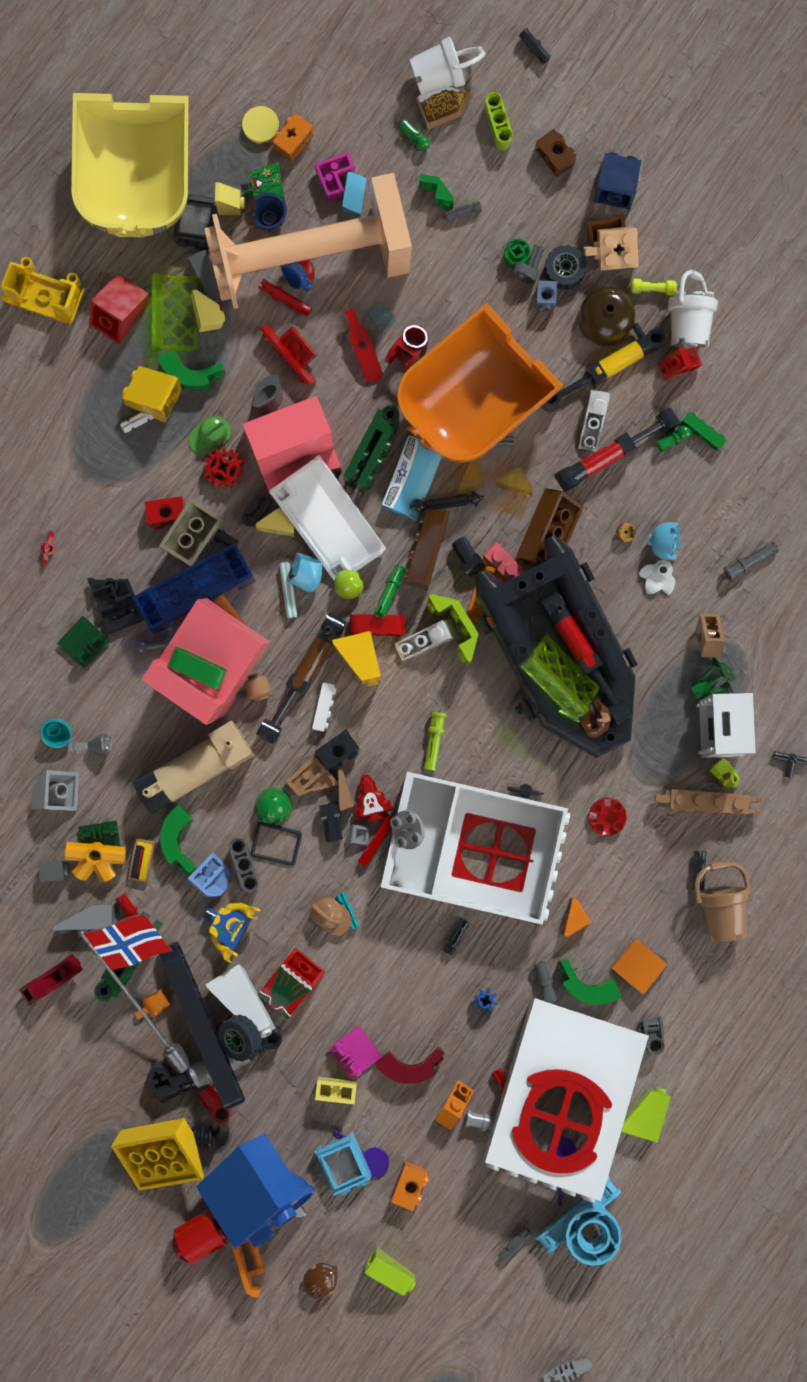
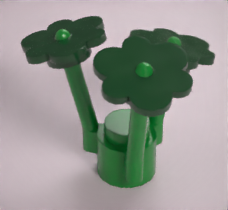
M713 658L710 661L712 665L694 682L695 686L691 688L699 700L723 691H727V694L730 692L734 694L733 686L729 681H734L736 678L726 663H720V659ZM715 667L721 669L720 675L708 683L706 681L703 682ZM722 678L726 679L727 682L723 683L724 687L710 692L712 690L710 686Z

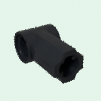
M466 536L457 539L451 544L461 561L460 564L469 577L486 567L479 554L475 553Z
M339 803L319 805L326 842L342 840Z

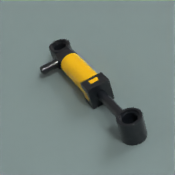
M634 323L633 330L639 339L603 360H597L587 366L585 370L586 376L556 393L552 397L555 403L548 404L546 402L541 408L546 412H553L557 409L561 398L589 382L595 388L605 382L610 376L650 353L659 351L666 340L665 333L659 328H654L645 335L640 325ZM651 337L658 338L659 343H653Z

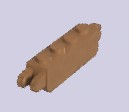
M671 789L665 790V795L655 794L654 802L664 803V808L672 810L748 815V813L762 814L760 809H749V801L760 803L763 802V798L749 797V795Z

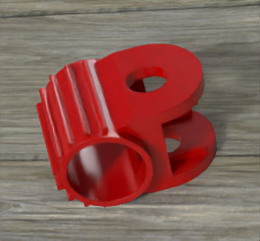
M416 324L405 328L402 336L396 340L389 350L385 362L392 364L395 358L406 364L403 372L405 374L411 366L426 354L429 337H427L428 333H426L425 328H421V325L416 326ZM414 340L419 342L421 345L413 346L409 344L408 341ZM403 350L412 355V357H406L403 353Z

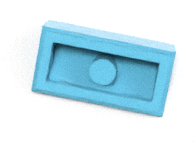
M352 172L347 173L342 212L361 215L367 178Z

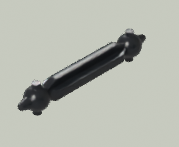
M472 491L470 496L458 495L430 499L424 503L420 499H416L415 504L410 506V510L423 514L422 511L424 509L440 510L466 506L469 503L474 504L476 507L484 499V496Z

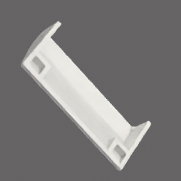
M320 455L269 491L318 560L322 562V565L333 580H335V576L340 571L359 570L381 555L386 549Z

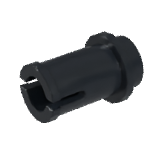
M219 529L214 536L216 543L220 542L232 551L239 542V540L225 533L224 529Z

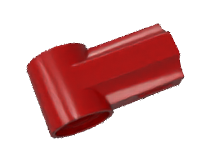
M211 1084L197 1095L216 1122L224 1123L232 1116V1108L226 1110V1118L219 1116L218 1110L219 1108H224L217 1091Z

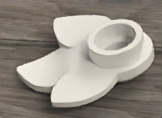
M659 560L655 564H647L641 569L639 576L647 579L645 583L647 594H654L661 589L668 595L672 593L675 579L671 575L673 567L669 561ZM665 566L667 571L661 573L659 571L660 567Z

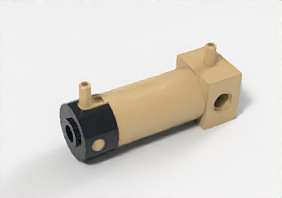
M233 721L208 734L209 738L133 782L139 799L152 815L225 770H232L255 756Z

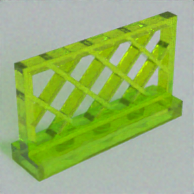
M152 273V352L174 349L175 351H198V327L194 309L192 307L187 311L181 305L187 298L191 301L190 295L192 293V290L187 293L181 285L184 282H193L192 290H197V277ZM163 281H171L175 287L168 292L163 287ZM177 289L185 295L179 302L171 295ZM168 297L176 304L170 310L163 305V302ZM177 307L185 313L179 320L172 314ZM168 315L176 322L170 329L163 323V320ZM187 316L193 321V325L189 329L181 323ZM177 325L185 331L180 338L172 332ZM168 334L176 340L172 345H164V338ZM188 334L194 340V346H186L181 340Z
M548 634L541 639L530 657L520 666L574 721L588 712V706L600 689L588 675H583L578 665ZM545 643L550 646L551 652L546 651ZM537 655H542L543 661ZM548 656L553 657L554 664H549ZM558 657L564 660L565 665H560ZM561 670H566L567 678H563ZM572 671L577 674L578 679L573 678ZM564 682L569 683L570 689L564 684ZM574 683H579L581 691H576ZM585 684L592 689L591 692L586 691ZM577 696H582L583 702Z

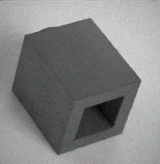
M66 860L39 862V882L67 880L69 865L66 864Z

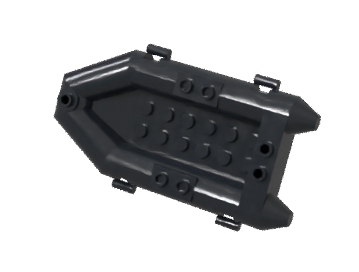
M553 535L544 540V561L504 582H501L486 570L475 575L476 599L484 613L478 617V620L486 635L493 632L527 698L521 705L529 721L537 718L540 726L593 757L598 758L631 741L633 715L617 725L611 720L608 730L599 737H589L583 732L580 721L584 720L583 713L592 702L599 699L606 707L611 706L593 675L591 673L586 676L583 675L578 667V662L550 617L544 612L540 601L556 591L561 595L566 608L594 653H597L603 663L598 668L600 674L617 701L624 699L632 712L636 676L632 668L638 664L630 648L622 650L589 584L595 577L588 563L584 562L580 565L572 548ZM582 568L587 580H584L579 569ZM487 616L490 617L494 625L492 629L486 619ZM623 655H625V657H626V659H627V661H628V663H629V666H627V664H626V662H625V660H624V658H623ZM533 702L537 710L536 714H534L529 703Z

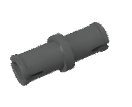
M546 962L534 964L533 966L539 980L537 983L538 986H541L545 1002L557 1000L552 986L553 979L549 976Z

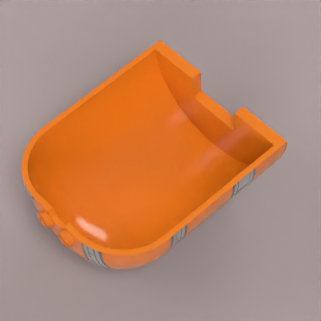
M485 303L406 371L398 387V403L409 425L407 429L413 436L417 435L421 440V445L426 450L430 449L445 460L465 463L477 460L488 453L558 393L564 385L539 358L533 360L513 339L512 329L488 303Z

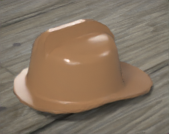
M320 895L312 901L310 914L312 920L327 933L337 936L345 934L351 926L350 913L329 895Z

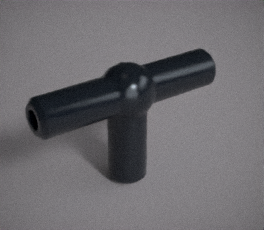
M773 752V759L787 761L785 777H793L795 763L807 765L806 757L797 756L794 753Z

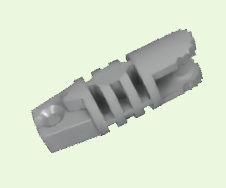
M586 1357L576 1361L572 1359L555 1366L543 1374L544 1382L572 1381L579 1378L580 1374L587 1372V1370L589 1371L592 1368V1362Z

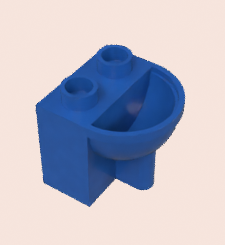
M266 1134L238 1146L196 1186L234 1249L250 1241L254 1249L267 1242L275 1235L271 1228L275 1226L278 1229L291 1221L297 1215L295 1211L316 1193L312 1185H309L298 1174L288 1170Z

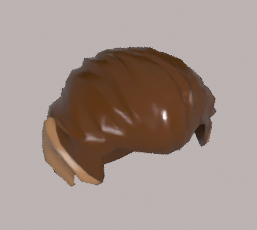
M597 699L584 711V720L580 721L583 732L589 737L595 738L608 730L611 715L608 707Z
M318 1263L309 1268L303 1278V1288L306 1295L315 1299L330 1296L337 1285V1267L326 1263Z

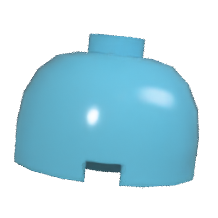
M661 523L654 529L653 534H649L648 545L652 546V551L657 557L665 560H675L677 558L674 552L675 549H679L680 528H676L679 525L678 523Z

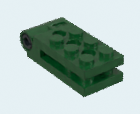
M387 405L382 410H377L343 475L345 485L352 487L353 483L357 484L358 491L365 494L366 490H371L374 484L375 473L379 474L381 471L384 456L388 457L392 449L390 447L391 442L400 426V413L397 407ZM378 438L379 441L374 451L372 452L371 456L368 457L375 440ZM361 467H365L362 474H360Z
M144 911L141 913V914H145L148 918H149V916H150L149 914L145 913ZM156 919L153 925L159 931L163 923ZM140 962L113 970L124 986H126ZM106 969L101 976V980L95 986L94 994L97 999L108 1001L112 997L117 998L122 989Z

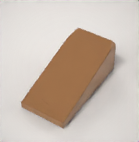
M339 770V810L343 811L355 805L344 772Z

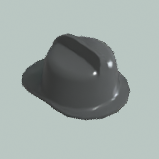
M269 375L258 384L253 401L255 408H260L263 412L270 413L277 411V408L283 401L279 390L280 378L277 375Z

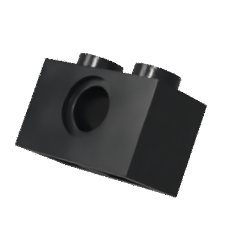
M346 729L318 748L315 753L327 770L332 769L334 772L343 766L342 761L347 758L350 761L358 755L357 751L360 748ZM342 747L344 754L341 757L334 756V748Z

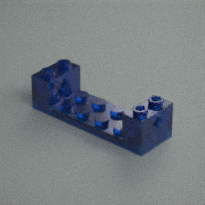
M233 543L133 596V599L150 631L156 635L171 627V621L190 612L197 600L205 598L212 600L235 587L241 590L256 582L236 543Z

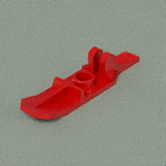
M354 308L348 309L344 312L350 325V341L365 380L373 383L382 377L383 372L367 329L359 324ZM364 342L366 347L361 349L359 343Z

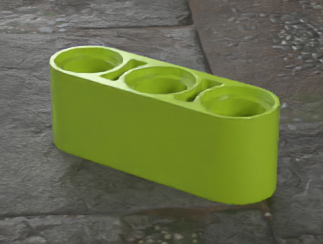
M491 92L485 99V113L495 145L499 150L503 151L510 148L513 133L502 97L496 92ZM494 102V103H496L497 105H496V106H491V105H489V103ZM499 119L503 122L498 124L495 122V120ZM500 137H507L508 140L502 141Z

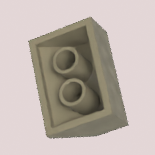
M190 498L159 547L193 570L214 539L216 532L224 524V521L221 517Z

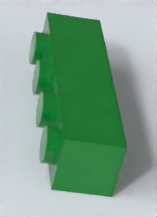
M689 411L681 421L683 426H688L692 433L717 452L727 441L724 435L718 434L715 428L709 427L694 412L691 413Z

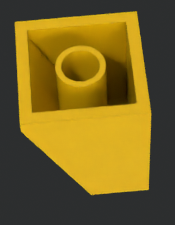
M139 366L137 371H133L129 386L125 387L122 392L123 402L137 411L149 414L153 418L166 423L182 392L179 379L172 375Z
M370 631L332 640L337 652L362 684H367V687L378 684V681L381 680V675Z

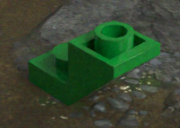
M420 174L419 188L426 192L436 191L435 206L441 209L453 208L454 197L442 180L437 176Z

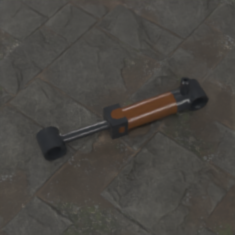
M331 612L327 615L310 647L285 684L290 688L288 694L272 720L264 719L256 733L257 736L274 744L282 731L278 723L295 695L299 693L303 696L310 685L309 683L333 645L332 640L337 639L347 623L345 620Z

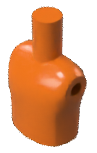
M162 988L142 1001L144 1005L143 1011L146 1015L149 1014L153 1018L172 1006L170 999ZM139 1011L135 1013L137 1019L143 1017Z

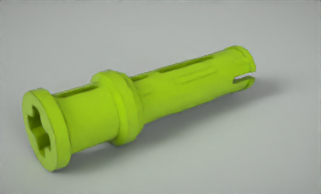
M430 712L431 722L430 727L427 729L430 735L424 769L436 771L441 735L445 732L443 726L447 714Z

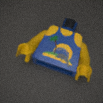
M230 903L225 907H221L218 913L209 908L207 909L203 919L212 923L209 929L211 933L210 938L216 949L223 955L224 960L233 963L230 960L231 955L238 956L234 950L251 919H258L254 916V912L260 911L259 908L251 907L244 903Z

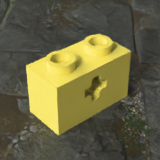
M318 1077L315 1100L355 1104L357 1081Z

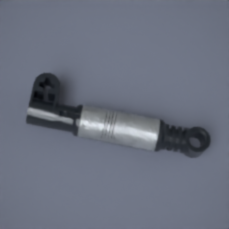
M274 1025L275 1029L271 1033L277 1035V1039L262 1038L261 1048L257 1052L259 1055L261 1051L264 1053L266 1049H277L281 1045L282 1031L278 1026ZM257 1053L243 1062L231 1059L228 1054L227 1057L234 1071L252 1062ZM204 1059L191 1064L186 1071L174 1077L169 1067L162 1061L154 1062L150 1066L148 1081L162 1104L191 1089L197 1090L213 1082ZM162 1073L161 1080H162V1081L165 1080V1079H168V1080H166V1081H164V1082L158 1084V1083H159V1079H160V1075H159V1074Z

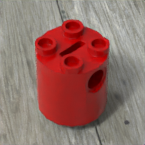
M207 1209L173 1229L172 1247L178 1258L193 1265L227 1245L229 1239L211 1210Z

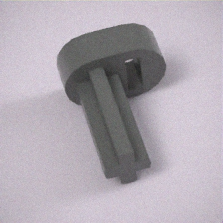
M535 244L528 263L515 264L513 276L526 284H535L538 277L537 268L544 251L543 246Z

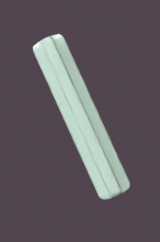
M289 562L280 563L279 567L287 618L297 617L293 585L287 581L290 564Z

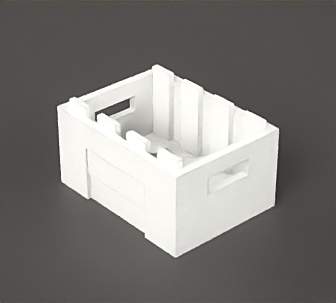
M753 693L712 694L700 700L699 704H696V707H699L701 751H698V754H701V758L742 757L743 754L756 753ZM708 718H713L714 740H709Z

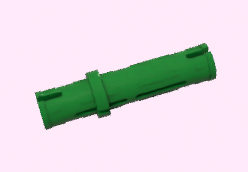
M399 564L394 565L390 578H387L386 587L374 610L375 616L379 617L381 614L380 618H385L395 592L401 586L400 581L406 570L402 565H400L399 569Z

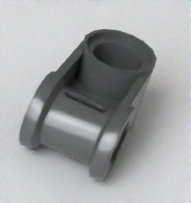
M662 1016L654 1019L641 1018L642 1032L649 1036L645 1049L653 1055L661 1054L665 1049ZM654 1040H657L659 1042V1048L655 1051H652L650 1049V1043Z

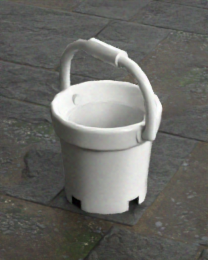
M447 37L441 40L440 44L410 57L409 60L421 95L450 86H464L465 80L462 68L480 61L485 57V51L481 46L456 52L451 37ZM477 52V57L462 64L459 63L458 56Z
M690 269L682 275L679 296H673L668 299V310L671 311V346L675 345L674 347L676 348L684 347L688 349L701 344L700 349L709 347L713 314L717 310L718 301L708 296L684 295L685 280L688 276L700 281L703 293L707 292L702 274Z

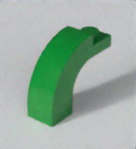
M175 349L157 356L165 374L177 377L181 388L187 390L203 391L211 389L209 381L220 380L226 374L222 362L199 371L187 369L180 362Z
M177 805L163 823L160 835L161 848L170 865L178 861L179 864L177 866L184 873L192 874L197 867L183 853L179 840L183 829L194 818L182 805Z
M567 957L559 960L561 963L558 966L563 977L566 975L568 977L561 981L563 986L580 1001L601 1005L611 1003L622 997L613 978H609L596 985H588L578 979Z

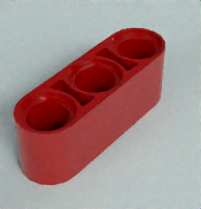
M351 614L349 616V634L356 635L370 631L371 636H404L405 616L386 615L385 618H380L381 615L377 617L374 614Z

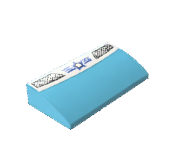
M408 435L383 500L382 508L417 521L420 514L415 510H410V506L415 504L416 499H420L423 503L425 502L441 457L430 449L426 450L421 445L420 439Z

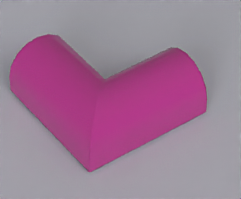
M349 151L314 164L328 201H335L343 197L344 189L339 177L348 172L355 171Z

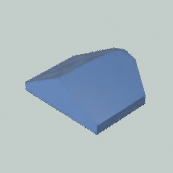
M212 853L187 880L205 897L221 896L228 888L232 870Z

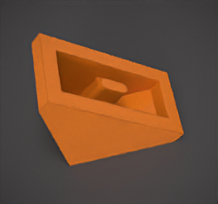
M573 897L570 899L562 934L567 937L591 923L577 898Z

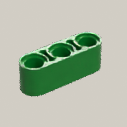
M175 647L168 662L170 668L215 689L220 688L227 672L225 668L180 647Z

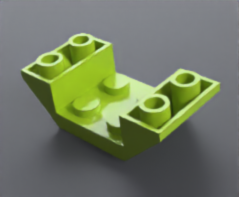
M434 594L429 595L427 607L432 615L436 614L439 617L451 610L450 616L452 620L460 624V632L465 640L468 638V640L458 645L456 655L462 664L465 662L467 666L470 665L477 642V630L458 600Z

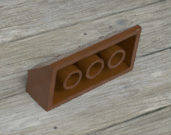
M545 488L516 558L532 567L543 562L544 540L553 535L568 545L584 507L563 491Z
M427 509L426 514H422L419 523L422 525L421 532L416 533L414 540L417 546L415 550H411L409 561H412L410 568H406L403 578L407 579L406 585L428 591L450 511Z

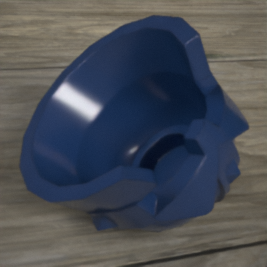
M263 193L255 197L254 203L256 207L252 213L255 227L268 232L282 227L287 213L284 200L274 193Z

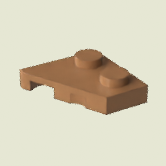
M315 756L286 780L287 784L298 796L339 784Z

